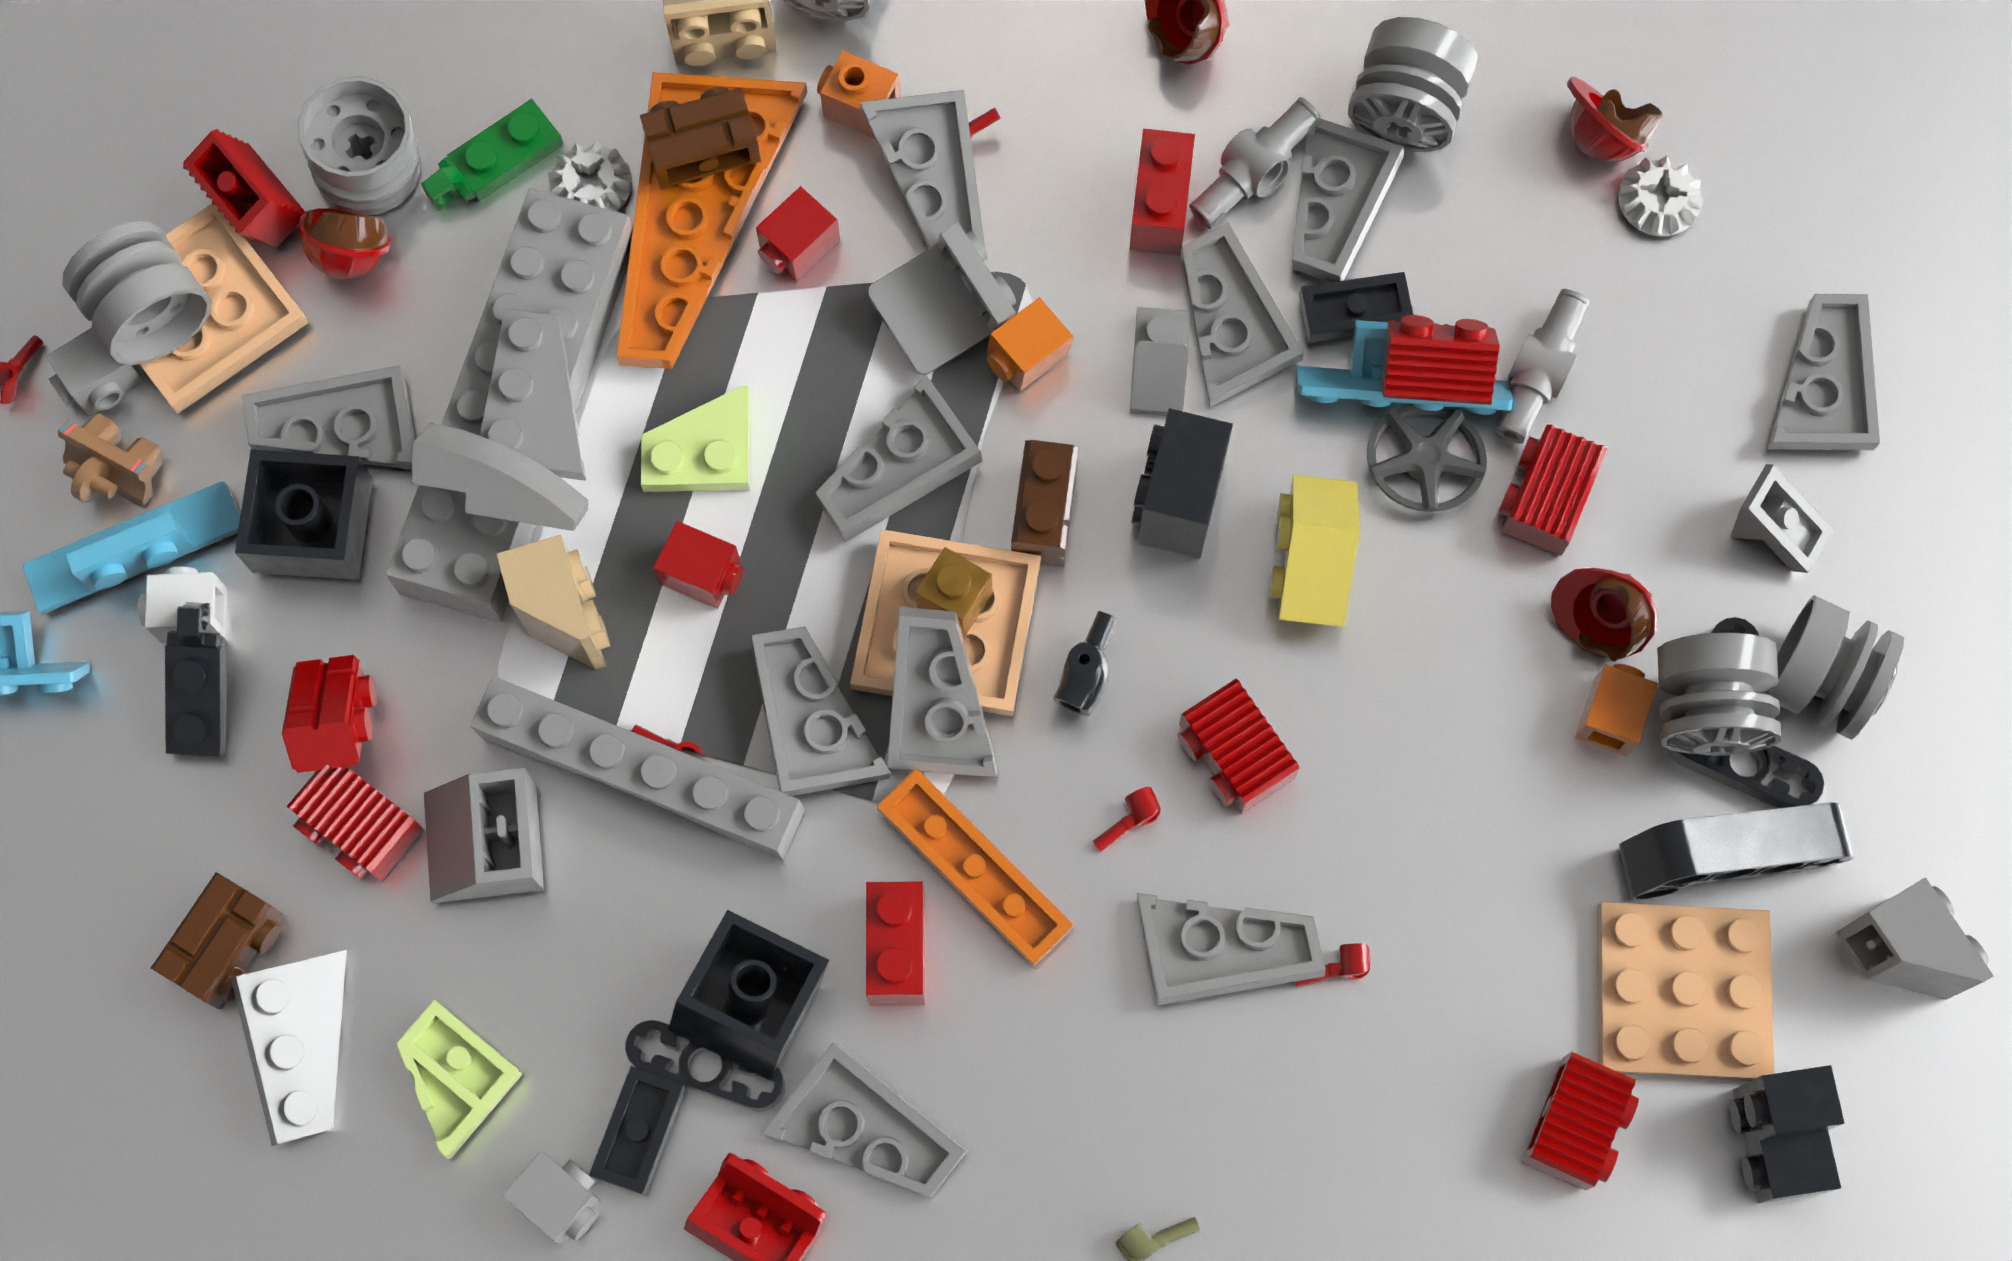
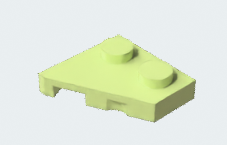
M740 386L642 434L641 487L643 492L750 490L749 386Z
M435 999L396 1043L404 1065L409 1070L415 1084L414 1090L421 1108L426 1112L437 1140L435 1142L437 1148L449 1160L523 1074Z

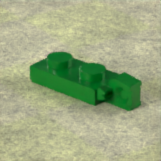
M531 98L447 154V157L438 163L440 169L423 181L421 186L438 211H441L460 197L465 202L475 197L481 201L560 148L564 143L559 132Z

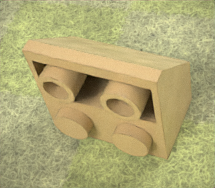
M663 0L664 18L676 65L705 66L719 59L738 57L751 60L759 58L765 53L777 52L770 0Z
M560 534L497 553L510 605L528 635L595 670L606 667L601 649L610 647V641L601 615H598L594 600L587 601V599L596 597L590 573L587 566H584L579 549L569 551Z

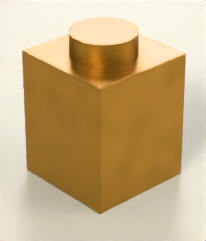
M944 547L915 591L917 608L955 611L964 638L993 594L992 574Z

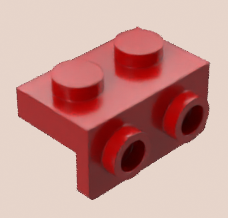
M728 1153L722 1161L718 1176L686 1219L684 1230L733 1261H802L819 1234L826 1212L819 1208L815 1200L805 1192L797 1189L791 1190L771 1178L768 1172L757 1162L750 1159H741L733 1153Z

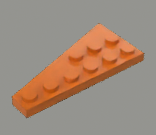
M652 72L647 113H649L654 105L663 101H676L682 104L700 99V96L705 91L715 87H725L729 90L741 88L757 137L761 162L660 189L644 136L617 352L619 365L673 368L808 93L806 82Z

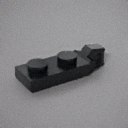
M186 602V604L177 608V631L167 633V645H165L166 754L220 757L226 753L227 645L221 644L220 633H210V603Z

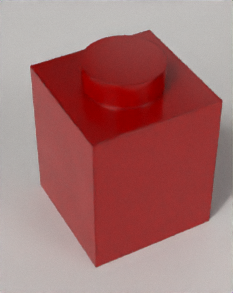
M801 186L756 227L760 246L758 250L760 258L772 271L777 274L785 271L795 282H798L841 241L838 219Z
M676 521L653 567L660 585L716 609L719 608L725 595L733 596L744 572V567L740 566L741 560L736 545L679 521Z

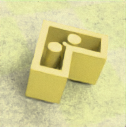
M1293 475L1290 494L1280 493L1276 523L1279 527L1276 549L1284 550L1285 556L1283 567L1273 566L1269 598L1279 599V620L1344 627L1360 534L1357 482Z

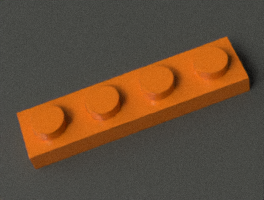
M917 768L877 805V810L1032 967H1035L1073 929L1074 925Z

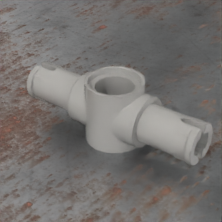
M1299 97L1269 128L1264 126L1257 133L1252 129H1245L1233 137L1222 153V167L1219 169L1220 176L1189 205L1193 215L1204 226L1212 229L1241 198L1248 200L1254 193L1259 197H1265L1275 191L1284 181L1290 169L1289 159L1292 157L1290 150L1321 122L1320 114L1315 107L1306 99Z
M1562 289L1542 328L1536 329L1533 335H1527L1508 375L1512 379L1510 383L1513 398L1511 410L1503 411L1495 429V432L1504 439L1518 444L1524 443L1542 404L1549 403L1551 397H1558L1577 357L1576 354L1572 353L1575 347L1572 339L1589 304V300L1584 295L1570 289Z

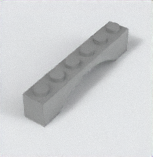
M492 676L470 724V727L487 741L531 759L575 772L627 792L694 821L733 841L783 861L805 812L801 801L795 797L495 676Z

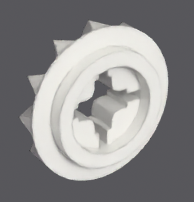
M597 140L593 145L580 146L575 143L572 150L565 155L557 154L556 164L552 172H548L550 194L616 212L625 204L632 188V176L628 163L621 157L616 148L611 150L602 146ZM596 170L599 171L597 175L603 189L591 184L586 185L583 189L580 188L582 184L576 171L580 173L585 172L589 175Z
M1667 156L1660 160L1651 161L1645 157L1638 165L1628 169L1621 181L1618 191L1620 209L1631 225L1646 234L1653 236H1672L1690 227L1699 214L1704 201L1700 193L1701 180H1695L1688 172L1687 164L1679 166L1670 162ZM1660 181H1664L1667 194L1675 197H1669L1666 205H1664L1660 212L1657 195L1649 192H1654Z

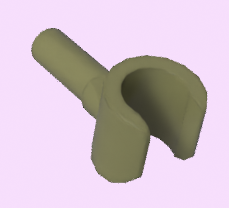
M1193 1217L1160 1230L1151 1237L1142 1224L1138 1223L1116 1241V1246L1128 1261H1144L1168 1243L1200 1231V1227L1196 1218Z

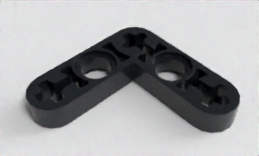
M1737 617L1722 620L1710 632L1742 633L1759 636L1758 631L1751 623ZM1776 746L1751 752L1758 761V770L1754 776L1749 777L1741 776L1732 769L1730 755L1717 756L1715 764L1710 761L1712 757L1710 755L1688 754L1666 748L1670 757L1680 765L1776 808L1813 805L1823 793L1824 780L1817 766ZM1772 762H1774L1778 767L1773 771V775L1788 780L1794 774H1798L1803 777L1801 786L1808 790V792H1802L1795 798L1789 795L1790 785L1780 779L1774 778L1767 786L1761 782L1770 772Z

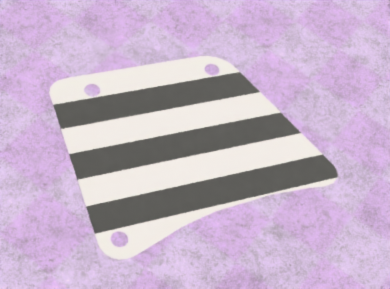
M991 272L994 279L1001 276L1011 288L1016 299V304L1012 305L1016 312L1015 315L1032 303L1028 287L1019 277L1010 273ZM872 283L707 297L672 369L619 365L617 352L620 328L614 333L602 355L578 425V438L586 481L562 478L589 500L588 511L574 531L544 526L539 538L540 541L561 534L569 551L579 549L584 566H587L596 594V597L587 599V601L594 600L598 615H601L610 641V647L601 649L606 667L595 670L530 637L514 612L501 650L497 667L498 678L631 731L635 725H639L678 744L685 741L696 743L703 751V755L776 774L751 647V635L805 626L838 682L837 686L854 714H857L864 726L865 734L877 755L882 757L887 766L893 696L852 690L850 685L880 531L883 529L961 542L979 464L847 542L843 540L819 504L816 491L857 447H864L883 427L881 421L894 407L898 410L914 393L913 387L924 376L915 372L869 300L868 289ZM990 337L927 375L980 451H982L985 433L1004 384L992 371L987 361L988 355L986 352ZM740 386H749L750 490L643 492L641 487L642 434ZM676 521L694 527L737 547L741 560L740 566L744 567L743 576L733 596L725 595L718 609L659 584L653 567ZM691 747L682 748L684 750L698 753ZM888 768L891 773L889 779L831 790L880 803L902 781L897 779L892 774L891 769ZM924 772L923 774L942 794L947 790L954 774Z

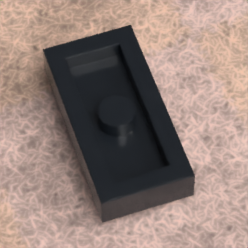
M1405 272L1302 286L1299 292L1308 343L1353 337L1355 320L1376 322L1394 320L1401 322L1402 317L1414 315Z
M630 1066L589 1176L646 1196L687 1087L679 1082Z

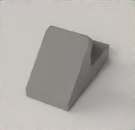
M1137 307L1130 413L1167 416L1169 408L1183 411L1189 353L1188 331L1190 311Z
M1766 464L1740 508L1731 535L1734 538L1763 540L1793 572L1809 573L1834 529L1774 464Z

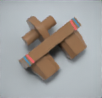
M99 413L81 427L67 420L58 429V436L65 441L63 462L66 465L63 469V474L73 479L71 494L74 498L87 503L97 497L98 494L110 499L118 492L144 506L153 497L151 479L162 465L161 449L158 445L142 437L137 438L125 451L116 447L121 440L120 428L112 420Z

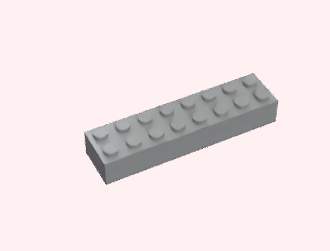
M528 189L443 418L442 426L464 430L480 436L504 308L556 314L559 316L569 368L574 413L576 414L628 269L633 232L629 215L535 189ZM419 485L387 569V578L401 595L501 623L509 598L496 554L529 544L536 525L465 513V492Z

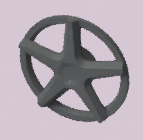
M1413 404L1390 409L1374 427L1368 441L1367 463L1371 476L1377 486L1391 500L1416 511L1439 512L1461 505L1471 498L1480 487L1487 470V456L1482 438L1459 409L1452 410L1444 407L1437 411H1427L1416 408ZM1428 414L1444 418V420L1430 435L1423 436L1403 417ZM1390 426L1405 445V452L1377 463L1376 449L1378 441L1383 432ZM1458 427L1472 443L1476 455V463L1451 454L1448 451L1447 446ZM1446 471L1473 478L1470 485L1460 495L1451 500L1438 503L1439 477L1443 472ZM1407 472L1412 478L1419 481L1422 503L1402 497L1391 489L1383 478Z

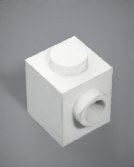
M171 567L166 569L165 574L147 575L146 593L140 595L138 602L140 622L161 643H167V633L177 631V608L179 606H183L186 602L210 603V633H220L221 640H226L228 588L213 572L199 573V570L190 567Z

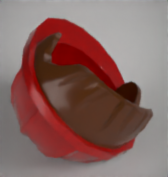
M1145 0L1146 16L1149 22L1148 30L1154 36L1161 49V57L1163 59L1188 65L1195 64L1211 58L1222 43L1229 26L1224 0Z
M1571 77L1567 81V87L1576 98L1570 112L1571 134L1576 146L1583 153L1587 154L1589 158L1604 162L1624 161L1639 152H1644L1649 147L1647 141L1651 138L1663 117V113L1658 107L1648 103L1634 109L1627 108L1622 103L1619 91L1615 89L1609 90L1603 96L1596 89L1577 77Z
M318 208L306 211L300 217L298 232L302 238L305 255L313 266L328 277L339 278L340 280L364 277L374 269L382 255L389 251L391 238L388 235L385 220L381 216L355 215L333 208Z
M1600 568L1574 569L1561 577L1552 591L1551 609L1556 623L1571 639L1576 641L1581 648L1609 658L1613 662L1641 652L1657 632V608L1652 601V593L1633 578L1630 573L1623 574Z

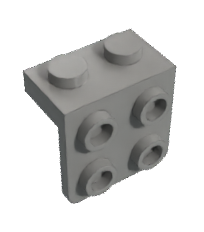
M959 222L942 231L936 245L875 281L868 289L869 300L911 366L919 375L930 374L990 337L994 330L1011 319L1016 313L1012 305L1016 304V299L1011 288L1001 276L994 279L984 263V260L988 257L981 241L972 231L966 234Z

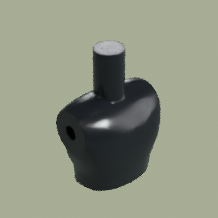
M1102 611L1097 612L1085 642L1075 645L1067 655L1061 680L1053 697L1054 702L1084 716L1091 715L1102 698L1109 682L1110 670L1104 650L1118 621L1117 618Z

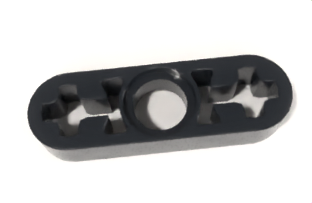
M656 1020L643 1021L637 1024L627 1036L625 1043L626 1055L636 1068L684 1084L688 1089L757 1112L767 1111L775 1107L785 1093V1078L779 1067H777L771 1081L769 1080L770 1083L774 1084L772 1092H761L758 1099H751L750 1088L734 1080L732 1081L731 1092L722 1090L731 1077L733 1066L732 1061L721 1056L722 1067L718 1076L708 1082L697 1081L690 1073V1062L695 1054L707 1049L669 1031V1024ZM654 1033H660V1042L666 1048L678 1052L681 1040L689 1042L680 1055L679 1072L677 1074L669 1072L675 1062L662 1055H654L651 1063L644 1062L645 1053L638 1048L641 1039L650 1041ZM740 1065L737 1068L738 1072L750 1077L758 1075Z

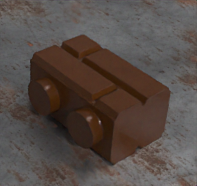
M715 87L705 91L700 96V99L682 104L676 101H663L654 105L649 113L639 115L660 189L761 162L757 137L741 88L729 90L725 87Z
M1025 440L1011 539V551L1041 556L1040 565L1064 567L1078 467V446L1039 440Z
M215 872L151 966V969L202 1001L220 1009L225 1000L232 1002L236 999L231 979L248 974L245 970L256 953H266L277 940L281 931V925L277 922L283 913L223 875Z

